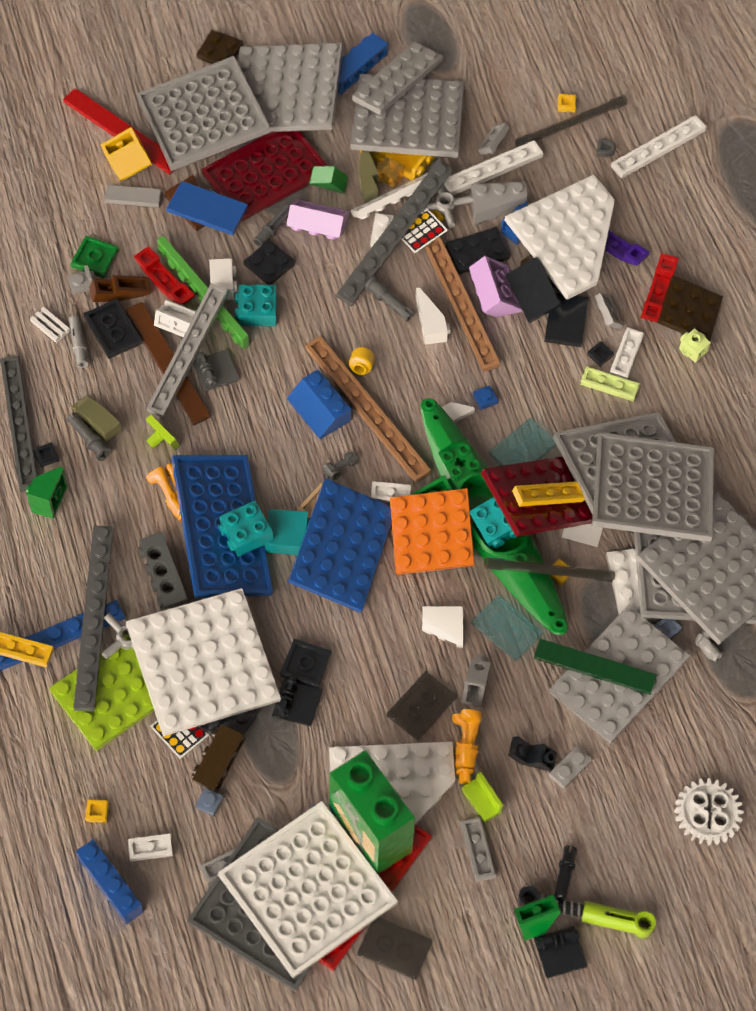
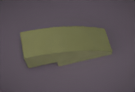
M362 150L359 162V187L363 202L366 203L378 197L376 185L378 184L379 173L369 151Z
M88 396L83 397L71 406L82 420L95 433L98 432L106 442L122 431L120 422L103 406Z

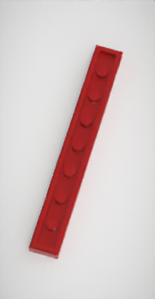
M76 88L63 98L66 105L113 137L132 127ZM132 127L139 137L151 163L171 175L175 170H170L160 146Z
M416 824L414 826L412 852L378 874L391 893L432 839V835ZM366 927L318 961L334 972Z

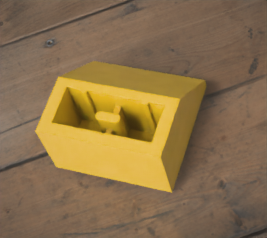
M132 127L100 145L121 182L152 165L139 137Z

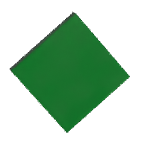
M85 236L70 265L72 268L85 272L84 266L88 265L89 271H93L95 276L105 278L119 252V247Z

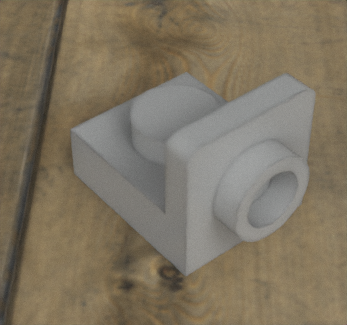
M88 265L84 266L85 272L67 276L72 295L90 291L89 287L95 275L93 271H89Z

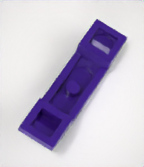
M608 230L605 251L626 263L639 265L650 255L648 250L637 243L632 246Z

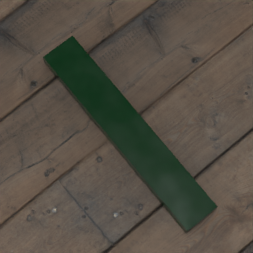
M541 638L534 654V659L648 695H651L657 674Z

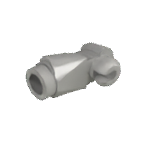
M703 631L702 634L699 633L697 635L695 646H699L705 656L716 663L720 660L723 653L710 642L712 638L707 632Z

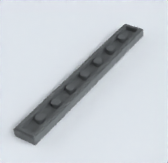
M19 356L2 358L0 362L20 492H25L27 486L32 484L34 477H37L20 359Z

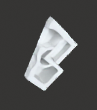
M423 606L422 631L430 635H436L443 641L448 640L455 643L458 648H463V606Z

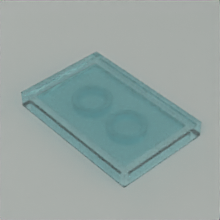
M530 418L489 451V455L500 466L540 460L556 447V443Z
M499 595L471 622L473 626L514 661H517L543 635L540 629Z

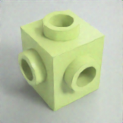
M694 328L690 333L686 332L681 337L679 349L684 356L689 357L696 363L709 351L711 342L707 340L703 333L698 332Z

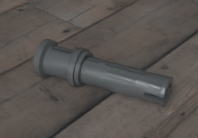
M373 276L368 280L365 289L375 294L377 300H383L406 322L413 317L414 312L390 292L388 286H384L379 282L378 277Z
M76 412L71 413L74 417L69 414L66 418L67 422L85 440L86 447L95 453L96 459L103 461L109 457L111 448L105 446L102 438L94 435Z

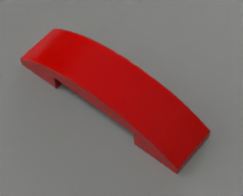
M149 246L134 255L136 262L148 278L172 302L182 306L195 297V294L184 283L181 284L160 262L158 255Z
M661 253L640 318L657 323L670 278L676 270L678 257Z

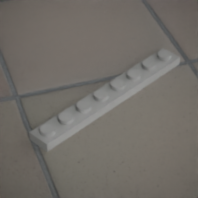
M210 284L146 408L148 413L162 418L166 417L229 293L228 289Z

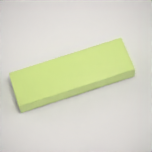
M586 366L580 385L634 402L640 387V383Z

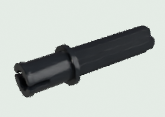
M570 845L564 847L563 857L559 862L560 870L554 897L558 902L566 901L572 871L576 867L574 861L577 848L572 846L569 853Z

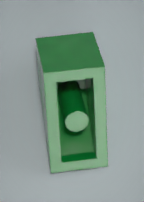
M554 894L513 909L525 941L545 934L561 913Z

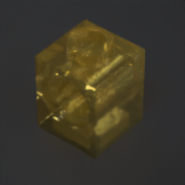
M387 156L382 162L379 161L376 166L379 173L378 180L394 189L404 177V165Z

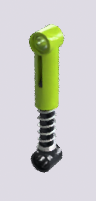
M525 886L519 892L517 905L521 907L529 904L523 899L524 896H531L534 901L545 898L546 895L541 894L533 886ZM556 900L560 912L564 916L566 914L571 915V917L577 916L579 919L581 918V922L633 933L639 938L649 937L656 926L654 915L646 911L638 913L585 901L584 905H582L580 902L573 903L572 900L562 902ZM639 922H647L649 928H642Z

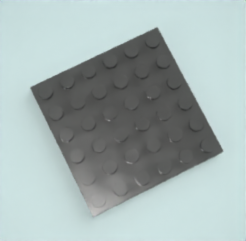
M257 817L222 869L278 832L279 829ZM218 875L187 920L189 925L295 993L313 966L311 965L293 978Z

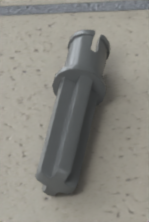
M289 204L284 205L253 239V242L258 247H261L270 237H273L274 232L288 218Z

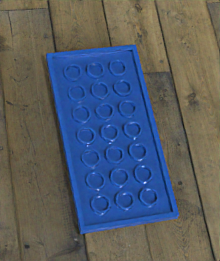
M173 455L171 462L194 598L213 597L241 588L245 596H271L273 589L265 546L263 545L237 557L235 551L231 552L228 547L227 536H223L218 527L220 525L219 516L256 501L248 456Z

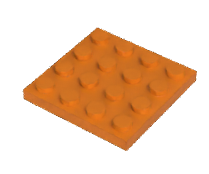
M467 488L390 498L397 575L475 566Z

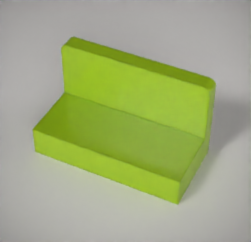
M481 772L477 773L475 780L462 787V792L478 816L481 817L483 823L502 813V802Z

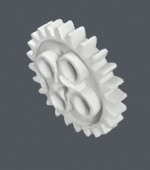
M708 778L704 784L703 780L699 779L698 785L692 781L690 784L691 788L685 786L684 792H680L678 796L680 799H677L675 803L679 806L674 811L679 814L676 817V821H682L679 828H686L684 835L691 833L692 841L698 837L699 844L706 840L708 846H710L712 840H714L716 845H719L720 838L727 842L728 836L733 838L734 831L738 832L740 827L737 824H741L743 821L740 816L744 812L738 810L741 808L742 803L736 802L739 797L738 795H731L734 790L733 788L728 791L725 789L726 783L719 786V780H716L714 784H711V780ZM707 795H710V807H709V812L712 813V814H711V817H710V827H711V829H708V827H707L708 816H709V815H708V810H706V809H707V806H708V797H707ZM694 799L702 800L703 804L695 803ZM714 800H721L724 805H717ZM694 818H700L703 824H697ZM715 820H722L724 825H718Z

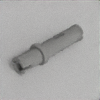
M71 316L68 321L73 340L72 351L76 357L77 367L85 368L89 365L86 355L88 350L84 344L80 317Z

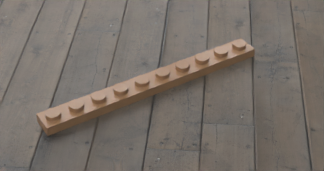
M439 236L426 245L424 249L484 373L499 367L500 361Z
M319 336L305 345L307 352L410 478L417 483L430 475L431 469L324 339Z

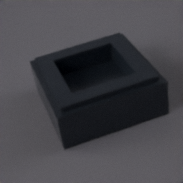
M600 341L588 351L587 355L601 367L614 356V352Z
M52 442L34 449L41 468L59 461Z

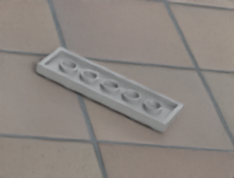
M414 42L352 95V101L381 115L442 62L443 56Z

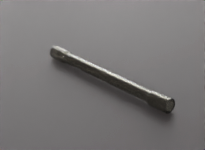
M624 95L619 96L607 103L539 131L526 134L515 139L516 146H522L533 140L538 141L598 115L627 105V99Z
M486 557L484 560L485 569L587 578L606 582H613L615 579V572L613 570L530 563Z

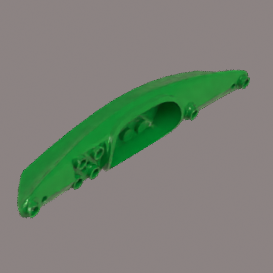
M424 399L420 405L422 419L440 477L445 475L453 490L468 489L471 511L494 497L481 475L482 470L488 468V466L444 409L434 399ZM471 516L473 547L485 564L540 624L555 635L565 634L569 626L564 609L531 535L510 538L501 547L490 549Z

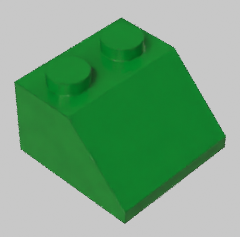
M58 467L34 477L32 484L27 486L26 495L28 496V504H30L32 513L54 519L68 487L63 467Z

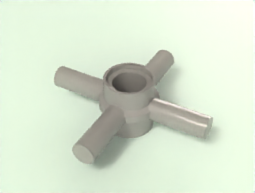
M442 185L438 191L436 202L429 203L424 210L427 208L429 211L437 209L439 213L445 216L448 227L453 228L455 227L452 216L454 207L472 203V197L470 195L454 199L452 194L445 192Z
M108 613L104 619L117 632V641L102 652L105 659H108L120 648H132L134 650L132 641L125 640L122 637L123 635H129L127 626H122L111 613Z

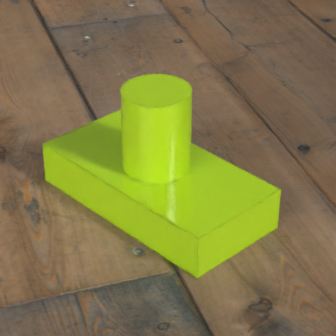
M151 414L145 419L155 430L146 440L153 449L163 440L174 450L180 446L177 440Z

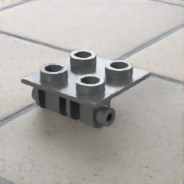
M227 349L208 356L204 352H198L193 366L204 392L240 380Z

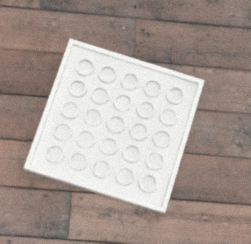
M242 588L126 621V626L163 737L281 700Z
M322 801L218 872L220 879L293 978L398 903Z

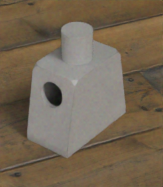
M477 655L476 659H471L462 703L482 707L491 663L488 662V657L485 655Z

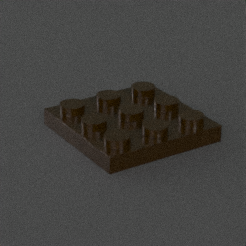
M672 275L657 323L682 334L690 333L695 328L710 341L723 296Z

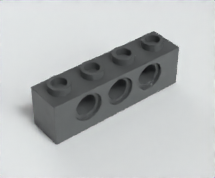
M162 532L139 539L141 547H138V552L141 559L145 558L146 564H144L147 575L152 576L153 580L150 583L153 592H158L157 602L159 608L168 610L188 604V598ZM153 556H160L157 559H152ZM160 572L166 573L163 576L158 575ZM166 589H172V590H173V591H171V592H169V593L164 592Z

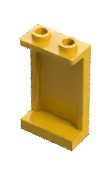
M369 151L373 161L410 180L422 176L426 166L430 165L435 157Z

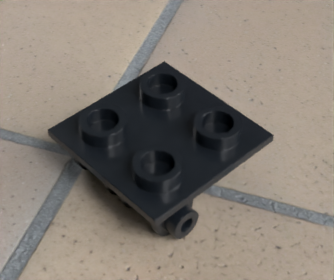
M289 677L288 680L283 679L279 692L281 700L276 702L272 717L311 727L322 689L299 684L294 677Z
M574 926L533 938L546 979L588 967L578 940L580 938L579 932L575 930Z

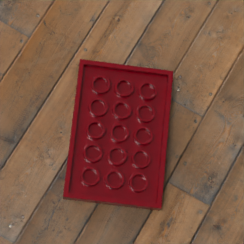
M275 131L202 168L201 173L217 194L248 204V209L241 220L242 222L310 185L313 167L328 165L300 131Z
M563 456L484 468L481 472L516 537L592 524L593 514L585 500L575 503L519 507L512 492L515 486L576 482Z

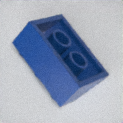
M318 369L302 378L287 397L289 403L320 440L351 421V408Z

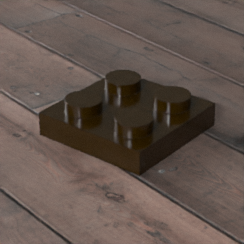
M211 30L196 54L197 59L214 64L232 56L236 58L240 47L243 46V41Z

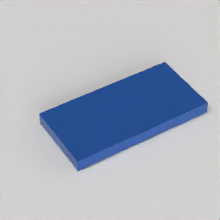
M181 181L166 210L168 213L234 235L248 209V204Z

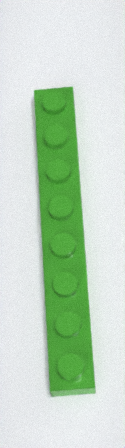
M161 236L157 239L158 253L167 259L169 266L178 272L179 278L183 282L186 281L189 289L194 294L196 293L200 302H202L208 290L207 286L168 240ZM222 305L216 319L219 320L222 329L230 333L233 342L236 345L239 344L242 349H245L249 346V336Z

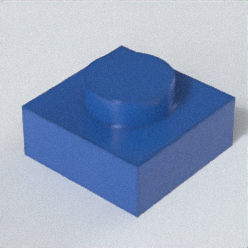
M490 385L473 391V397L480 410L498 404V399Z

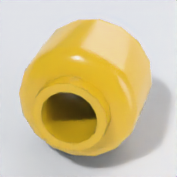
M366 347L355 348L349 360L350 369L358 375L368 374L371 372L375 361L374 353Z

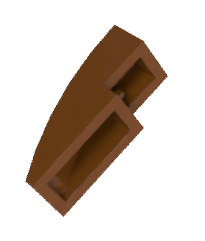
M113 275L111 279L93 278L89 287L92 302H110L114 299L123 301L151 294L149 278L140 276Z

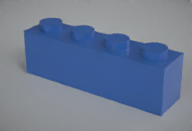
M372 32L368 37H364L360 44L353 47L346 56L342 57L338 93L340 95L359 80L360 74H366L388 55V43Z
M94 839L76 850L78 860L125 925L144 913L139 900Z

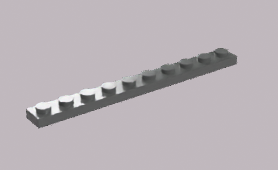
M437 160L337 292V298L349 306L354 304L365 289L368 280L375 276L451 175L453 169Z
M93 525L74 711L95 712L114 533L113 526Z

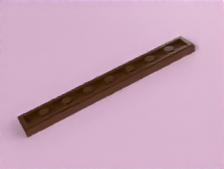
M142 302L125 309L133 326L164 375L174 356L158 327L154 326V321ZM186 376L176 397L194 426L209 419L210 414Z

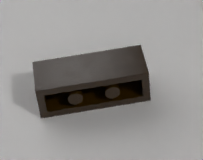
M223 724L214 730L210 746H206L202 753L203 759L200 765L197 764L192 772V776H194L192 780L195 783L218 793L246 739L243 734Z

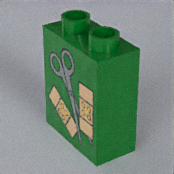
M366 750L329 773V809L377 874H380L412 852L415 817Z

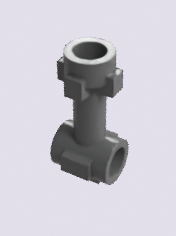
M353 451L344 454V459L333 465L332 462L326 463L323 466L324 475L332 481L337 480L341 475L340 470L348 465L352 467L356 465L358 461L357 455Z

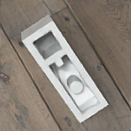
M416 288V303L425 345L447 342V335L450 334V325L446 323L445 316L421 288Z

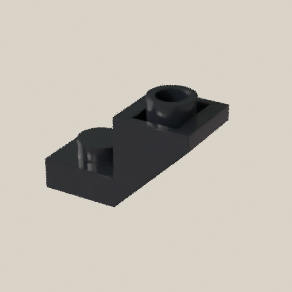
M516 736L512 737L508 756L521 765L550 772L553 770L557 752L545 744L531 745L521 737Z

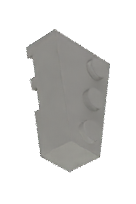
M525 181L471 184L470 195L472 197L471 207L474 227L483 221L495 220V217L501 215L507 216L513 213L517 206L523 205L527 201Z

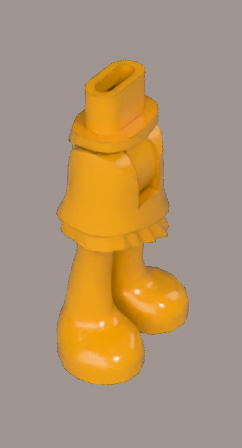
M169 463L165 468L161 466L151 471L146 476V479L151 484L158 483L161 486L167 499L165 501L167 507L170 508L178 521L182 522L177 491H173L167 479H171L176 489L172 463Z
M472 709L461 710V714L452 715L453 723L462 727L461 741H455L457 745L455 747V765L457 769L456 774L459 775V784L470 783L471 775L475 770L476 756L479 752L477 750L478 746L475 745V740L482 721V713Z

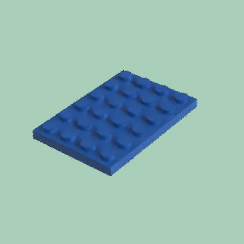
M325 478L288 583L360 613L363 610L392 523L391 507Z

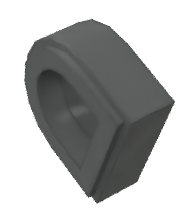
M599 138L596 156L611 157L615 152V144L611 140Z

